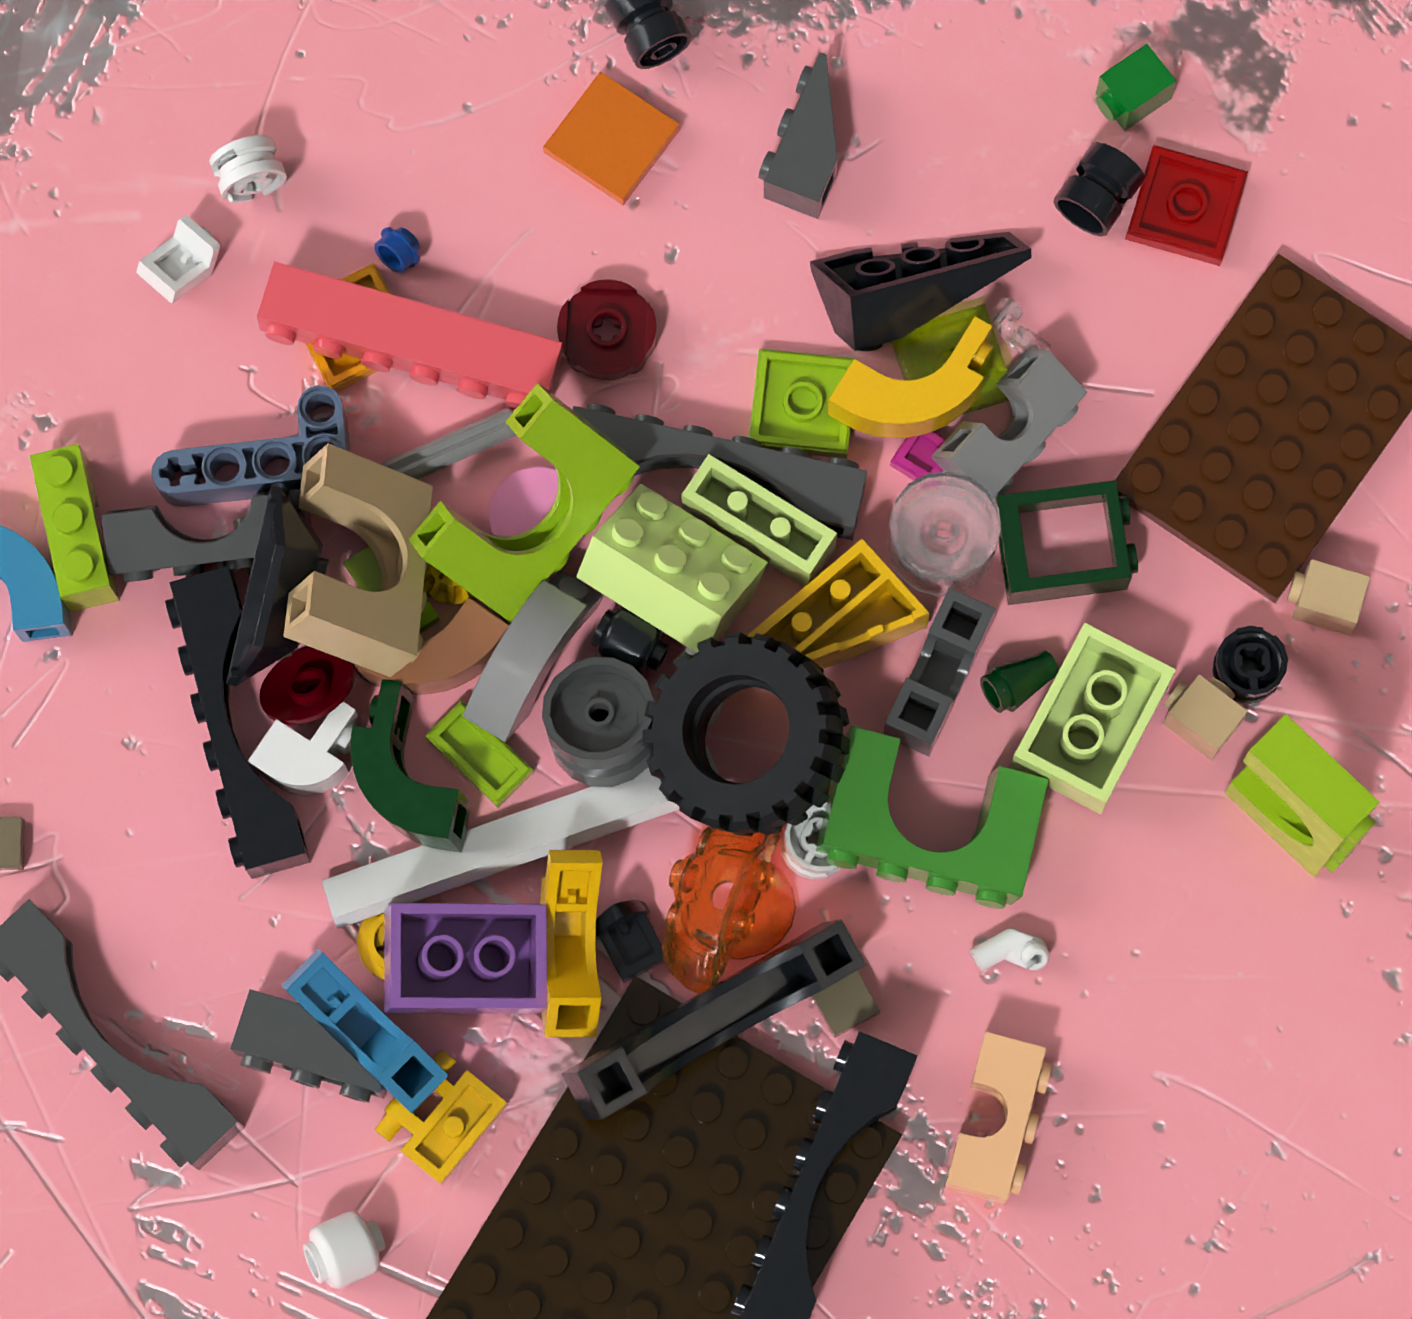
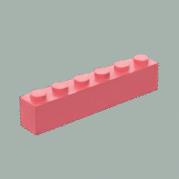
M276 261L273 263L257 313L260 331L266 332L265 336L274 342L293 345L296 340L314 345L313 350L329 358L340 359L342 354L362 359V365L375 371L389 372L390 368L409 372V378L421 384L436 386L438 381L458 386L457 391L474 399H485L486 395L504 399L505 405L514 410L537 383L550 393L552 392L562 358V342Z

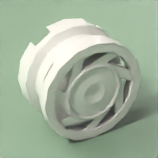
M266 135L244 137L224 145L212 154L209 162L214 176L220 178L218 187L223 200L227 199L228 196L230 203L252 201L251 194L262 191L263 195L266 196L276 191L285 183L287 176L282 162L275 160L274 157L277 148L273 138Z
M827 802L821 808L814 805L806 811L808 819L797 826L787 823L783 827L780 837L781 855L787 866L797 875L811 880L825 879L841 869L826 862L828 854L816 851L818 835L822 827Z

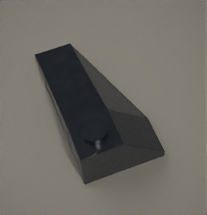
M1002 232L951 238L946 242L945 248L942 249L918 247L917 242L901 244L902 253L873 256L872 248L856 249L810 261V268L834 333L854 351H874L881 348L884 343L899 340L1031 259L1032 254L1031 248L1012 233Z

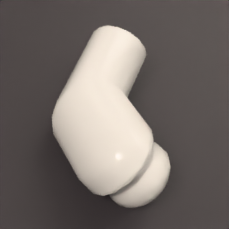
M1014 928L1006 929L969 950L981 972L1003 960L1033 971L1042 969L1049 961V952L1043 940Z

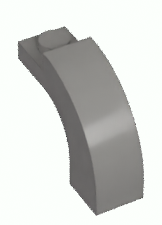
M559 570L549 582L543 580L519 610L496 646L472 692L463 717L506 743L529 716L538 692L554 662L574 634L597 610L603 595L562 570Z

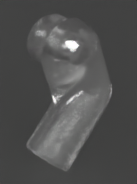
M1003 298L999 301L997 308L991 309V325L1007 344L1021 355L1027 349L1050 351L1051 344L1018 321L1023 315V308L1017 301L1011 298Z

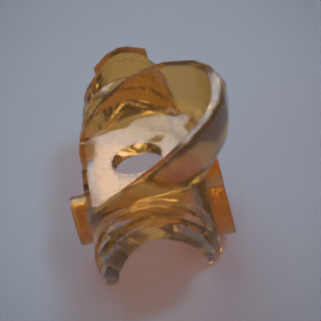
M709 826L703 830L699 837L695 853L689 854L684 860H677L673 865L669 876V886L674 889L676 900L669 908L665 919L666 933L664 934L665 940L662 944L663 960L670 974L690 991L700 994L717 984L730 959L743 960L766 954L782 942L792 927L796 909L793 888L782 870L771 861L772 853H775L778 845L777 842L781 837L779 833L764 835L758 832L754 833L752 837L738 836ZM723 883H734L723 910L716 908L713 903V894L717 887Z

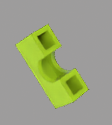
M74 444L29 455L61 600L70 612L119 601L114 575H109L106 548L98 525L95 508L99 507L90 464L79 444Z

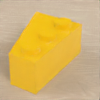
M861 539L747 636L754 637L758 633L770 636L781 643H786L812 659L824 670L927 628L930 613L869 545Z

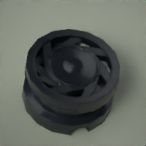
M1246 626L1237 628L1236 631L1224 638L1218 648L1213 661V676L1235 694L1233 700L1236 702L1252 704L1264 701L1276 691L1286 674L1288 657L1285 646L1276 635L1273 636L1263 630V627Z

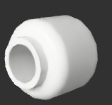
M353 1211L345 1212L312 1227L309 1233V1243L303 1245L306 1262L315 1280L318 1283L325 1281L335 1289L346 1287L375 1274L379 1268V1252L385 1250L382 1233L375 1221L366 1223L358 1213Z

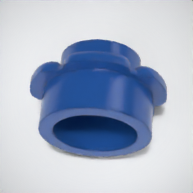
M390 227L382 229V237L374 245L379 259L389 269L397 273H402L408 267H414L420 261L418 252L420 244L417 238L409 230L402 227L395 230Z

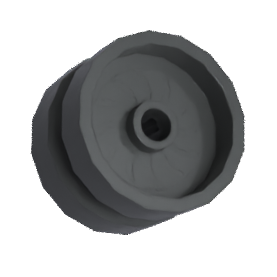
M590 657L572 663L553 678L544 695L542 719L556 762L570 778L590 787H614L629 782L648 768L646 760L653 757L652 750L643 746L642 731L652 728V719L644 716L648 700L654 702V698L647 680L632 665L609 657Z

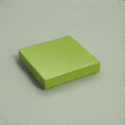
M759 349L749 438L759 441L763 448L781 451L782 447H794L802 449L810 455L847 459L850 427L828 415V400L854 358Z

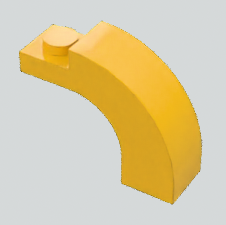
M975 316L946 363L936 372L921 379L906 381L892 379L854 359L828 400V415L857 431L884 438L921 436L948 425L966 412L982 392L984 377L972 369L981 372L995 346L989 343L992 325Z
M549 850L546 878H542L540 904H546L547 1009L541 1012L545 1037L597 1036L602 998L596 964V914L603 865L600 850Z

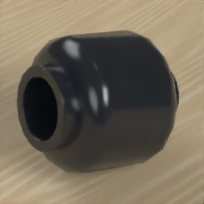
M620 606L615 612L610 609L605 612L591 641V645L597 648L596 657L615 658L632 665L642 676L648 668L656 672L659 670L670 647V644L662 641L663 631L623 606Z

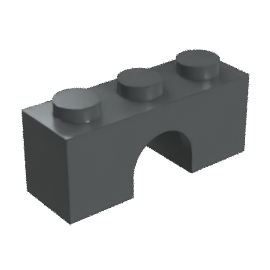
M949 587L928 631L927 639L909 678L906 677L888 715L883 734L900 738V744L930 757L992 625L996 608Z

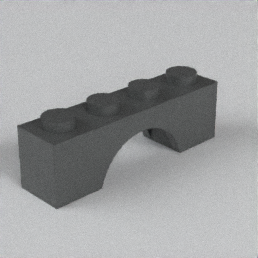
M300 488L288 489L299 506ZM269 492L256 493L252 496L248 512L239 527L225 536L213 539H199L181 533L165 519L157 505L112 510L103 513L101 519L109 575L123 574L124 582H134L154 578L153 570L173 567L174 576H183L204 572L203 564L223 561V567L229 566L230 570L252 567ZM301 509L311 525L310 512Z

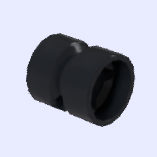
M608 0L605 5V10L616 31L621 35H626L624 39L626 49L635 66L639 69H650L670 61L684 51L692 41V36L682 17L678 16L676 11H670L673 7L672 0Z
M1095 142L1088 148L1080 160L1079 166L1076 168L1079 175L1068 177L1054 197L1053 203L1062 216L1073 225L1089 234L1102 237L1108 234L1121 215L1122 208L1120 204H1125L1128 199H1132L1143 183L1145 176L1141 168L1126 154L1105 143Z

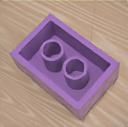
M390 903L384 910V1014H539L547 1009L546 904Z

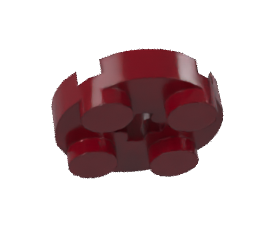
M610 279L597 280L581 287V291L575 294L570 301L568 299L562 306L557 322L559 342H562V352L567 358L570 367L576 372L599 380L620 379L641 371L646 364V360L654 350L657 338L656 318L649 302L647 304L644 297L639 295L635 288L622 281ZM603 319H612L613 326L621 329L620 334L614 335L610 341H603L601 335L593 333L594 328L602 327Z

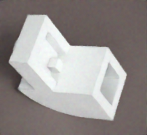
M342 702L328 714L311 740H308L276 719L248 759V763L255 773L286 792L310 796L329 791L340 784L349 774L344 762L336 758L339 752L347 754L350 751L352 725L358 726L361 722L359 715L354 708Z

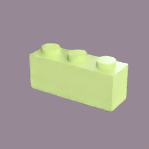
M710 454L707 455L681 494L683 510L702 520L739 545L747 548L755 555L767 561L768 565L804 587L820 574L836 549L837 532Z

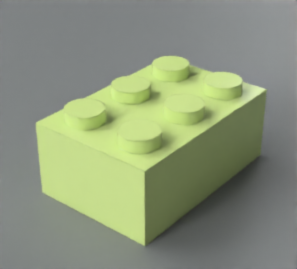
M640 484L592 536L576 578L698 653L697 643L710 637L718 641L747 607L768 562L668 501L660 494Z
M1084 623L1018 746L1010 768L1047 778L1048 788L1101 815L1161 702L1176 669Z

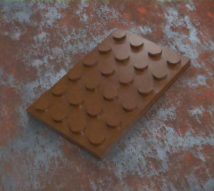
M1278 253L1115 479L1118 495H1126L1131 507L1276 604L1293 580L1295 572L1300 570L1411 413L1412 341Z

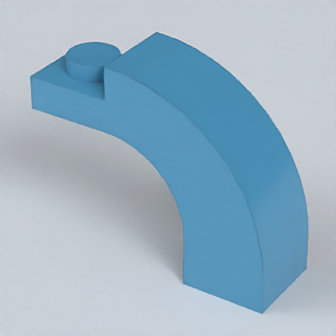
M0 525V580L6 584L9 591L13 631L22 642L72 636L70 611L59 596L54 571L41 553L28 540Z
M317 949L281 985L410 1113L448 1077L447 1073L412 1038L405 1034L373 1004L321 950Z

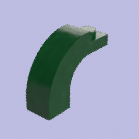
M382 679L379 695H375L370 704L369 720L372 728L352 725L350 754L354 775L359 788L372 807L405 837L427 847L462 852L472 803L459 789L424 785L410 779L404 763V748L415 696L402 682Z

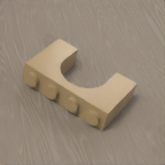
M330 443L324 446L303 466L298 508L343 525L358 534L369 545L377 558L381 570L382 586L379 592L366 591L313 571L288 593L284 637L388 677H392L405 665L415 661L423 643L419 630L421 614L427 600L423 587L425 571L429 563L421 558L408 539L434 509L431 507L432 485Z

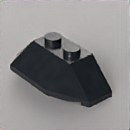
M274 482L270 486L226 681L228 685H239L298 648L299 642L284 637L288 593L313 571L324 575L327 574L329 559L320 557L323 544L301 509L298 508V504L286 485Z

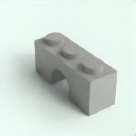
M1027 349L997 382L996 386L1008 398L1012 410L1010 423L1003 433L995 436L984 423L962 421L931 456L968 498L990 502L996 496L1006 493L1014 482L1012 476L1024 463H1029L1038 457L1046 447L1044 440L1056 427L1063 426L1077 413L1079 408L1077 404L1086 395L1087 391L1049 350Z

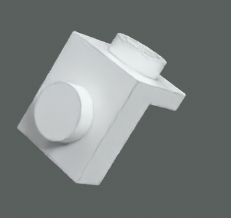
M185 215L178 220L174 236L139 261L136 273L172 304L212 275L220 244L207 229L200 227L189 216Z

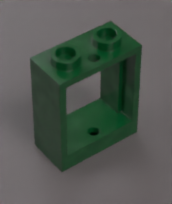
M1116 480L996 496L993 512L1008 605L1127 590L1132 578L1131 574L1138 573V558L1135 544H1126L1124 525H1130L1128 498L1126 495H1118ZM1103 502L1113 567L1029 578L1019 513Z

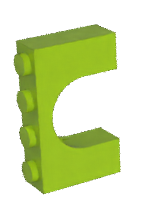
M539 383L533 387L505 422L520 440L551 462L556 469L558 478L557 495L546 517L535 527L524 533L514 536H495L481 531L440 501L408 539L422 559L510 623L543 580L546 581L551 574L562 569L573 547L583 535L589 534L596 528L601 520L602 512L616 496L623 494L629 488L634 474L640 468L623 448Z
M1287 714L1248 751L1243 760L1247 766L1231 781L1225 791L1229 798L1313 877L1324 867L1333 873L1352 854L1353 850L1361 843V840L1369 833L1368 831L1377 823L1370 815L1380 803Z

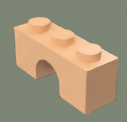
M985 1032L970 1088L989 1093L1000 1102L1004 1110V1125L997 1133L988 1137H975L959 1133L945 1189L1003 1205L1006 1204L1009 1193L1020 1194L1027 1164L1018 1162L1022 1142L1033 1143L1040 1116L1038 1113L1030 1112L1035 1092L1045 1094L1052 1069L1051 1063L1043 1061L1046 1047Z

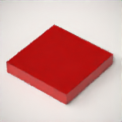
M1153 145L1144 174L1145 178L1139 190L1125 240L1220 266L1248 171Z

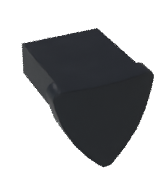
M628 900L613 904L596 919V940H601L623 984L635 976H639L669 960L646 916L650 911L646 903L640 900Z

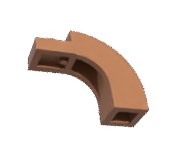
M468 598L442 631L423 640L421 651L415 661L405 665L392 677L357 664L355 666L361 678L378 687H381L383 679L402 682L413 695L435 694L448 691L473 680L483 672L509 625Z

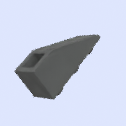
M821 52L813 68L807 65L804 67L796 87V93L801 95L795 110L790 108L785 110L777 131V136L782 137L776 153L767 152L758 175L759 179L764 180L765 199L816 219L820 216L837 175V151L827 55Z
M249 989L230 1048L237 1056L243 1057L241 1066L266 1074L271 1073L272 1066L292 1072L290 1076L291 1081L317 1089L320 1088L322 1081L341 1086L340 1095L359 1102L369 1103L371 1095L385 1098L386 1090L299 1003Z

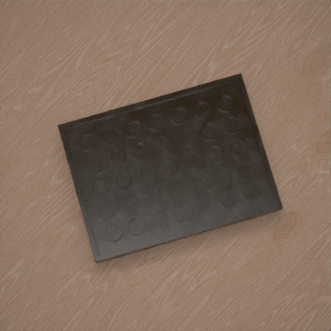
M635 976L585 1059L682 1003ZM738 1036L732 1037L695 1059L645 1095L604 1119L586 1120L569 1087H567L426 1319H739V1316L731 1313L742 1285L746 1284L750 1287L754 1285L760 1267L752 1264L753 1258L763 1235L774 1237L781 1218L772 1215L784 1185L794 1189L801 1169L794 1167L793 1163L804 1137L814 1140L821 1121L813 1118V1115L825 1088ZM879 1120L872 1123L848 1143L831 1164L817 1190L808 1220L806 1240L808 1270L812 1287L816 1284L903 1135Z

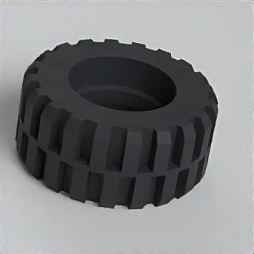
M742 632L726 633L724 641L719 642L710 637L697 643L698 653L692 656L684 651L673 660L678 670L672 677L662 673L656 682L655 687L662 690L658 702L649 700L647 702L644 716L652 719V728L643 730L642 735L643 746L652 750L653 757L646 760L650 774L660 779L662 783L659 790L668 801L680 807L679 811L691 819L722 832L726 831L738 836L752 837L754 833L758 832L764 835L782 832V825L787 823L797 826L808 819L806 811L814 805L821 808L830 798L825 792L831 780L839 783L845 770L838 766L841 754H849L850 739L843 735V726H847L850 723L847 709L838 702V698L841 696L838 688L832 680L823 674L824 670L816 662L788 644L781 643L770 636L756 633L754 637H748ZM752 687L765 689L776 695L785 705L787 711L789 735L785 750L775 766L758 779L746 783L728 781L719 776L712 769L708 761L705 747L708 723L717 707L732 694Z

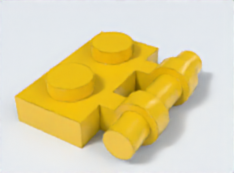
M441 1049L433 1057V1060L446 1073L456 1063L452 1057ZM466 1070L454 1086L445 1079L434 1090L443 1099L424 1122L414 1115L419 1106L410 1113L393 1098L384 1109L387 1114L374 1129L389 1143L402 1127L413 1134L400 1151L440 1185L445 1183L508 1106L504 1099L468 1070Z

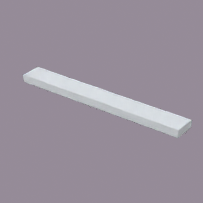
M706 746V754L710 766L719 775L708 746ZM647 768L629 782L614 787H589L468 829L465 833L462 852L440 850L422 845L322 880L333 920L338 929L384 913V910L390 903H413L548 855L549 850H565L679 810L680 807L666 799L659 790L662 782L660 779L652 776L649 768Z

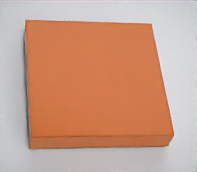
M600 71L545 143L543 150L545 154L621 205H624L678 134L680 124Z

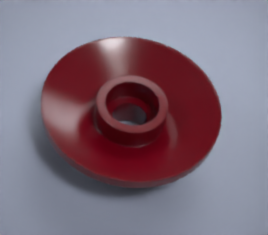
M312 647L298 650L292 653V656L285 657L277 663L265 677L259 694L262 709L273 721L277 719L286 725H298L317 720L337 708L349 695L356 679L355 665Z

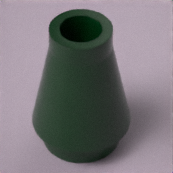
M1043 650L1031 656L990 666L988 674L980 678V684L985 698L996 712L1001 713L1005 710L1014 712L1044 685L1055 679L1059 669L1053 656L1047 650Z

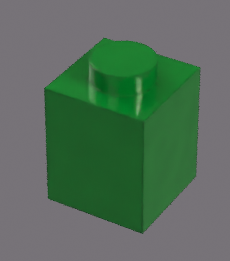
M1145 44L1099 76L1096 90L1097 97L1095 98L1096 103L1102 114L1109 121L1116 120L1123 130L1126 131L1172 99L1176 79L1149 45Z

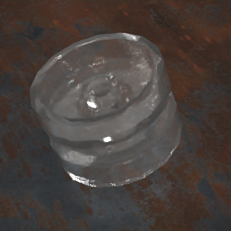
M944 471L927 473L909 483L894 502L887 536L889 558L900 578L917 591L938 597L945 596L949 587L963 593L979 584L992 568L1001 533L999 508L989 491L970 476ZM938 531L950 532L949 537L939 536Z

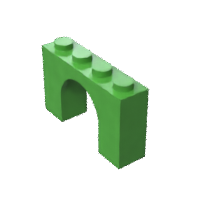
M850 726L843 734L850 739L849 754H841L838 766L845 770L839 783L831 781L828 794L830 798L827 800V806L823 815L824 819L816 844V851L828 854L826 862L845 869H856L857 864L877 869L876 876L893 882H906L907 877L926 882L925 888L941 895L954 896L956 891L976 896V903L995 909H1004L1006 904L1012 905L1023 896L1048 779L998 766L988 776L978 824L970 842L966 846L953 851H928L912 844L899 832L889 811L888 793L901 739Z

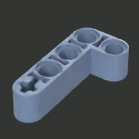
M320 385L310 387L303 392L297 406L300 436L176 449L164 452L156 458L152 466L151 475L154 484L167 503L179 507L252 499V496L256 493L269 492L270 486L274 482L285 484L287 489L301 488L303 466L328 443L350 452L348 421L340 396L335 390ZM330 406L335 409L333 416L328 421L321 423L310 419L312 412L318 407ZM285 459L289 461V467L283 474L270 476L265 473L267 465L272 460ZM233 464L239 467V472L234 479L227 482L215 479L216 473L222 466ZM199 468L202 469L204 478L206 480L205 484H201L199 481V479L202 478L199 472ZM183 471L185 475L180 478V485L172 486L170 482L175 480V473Z

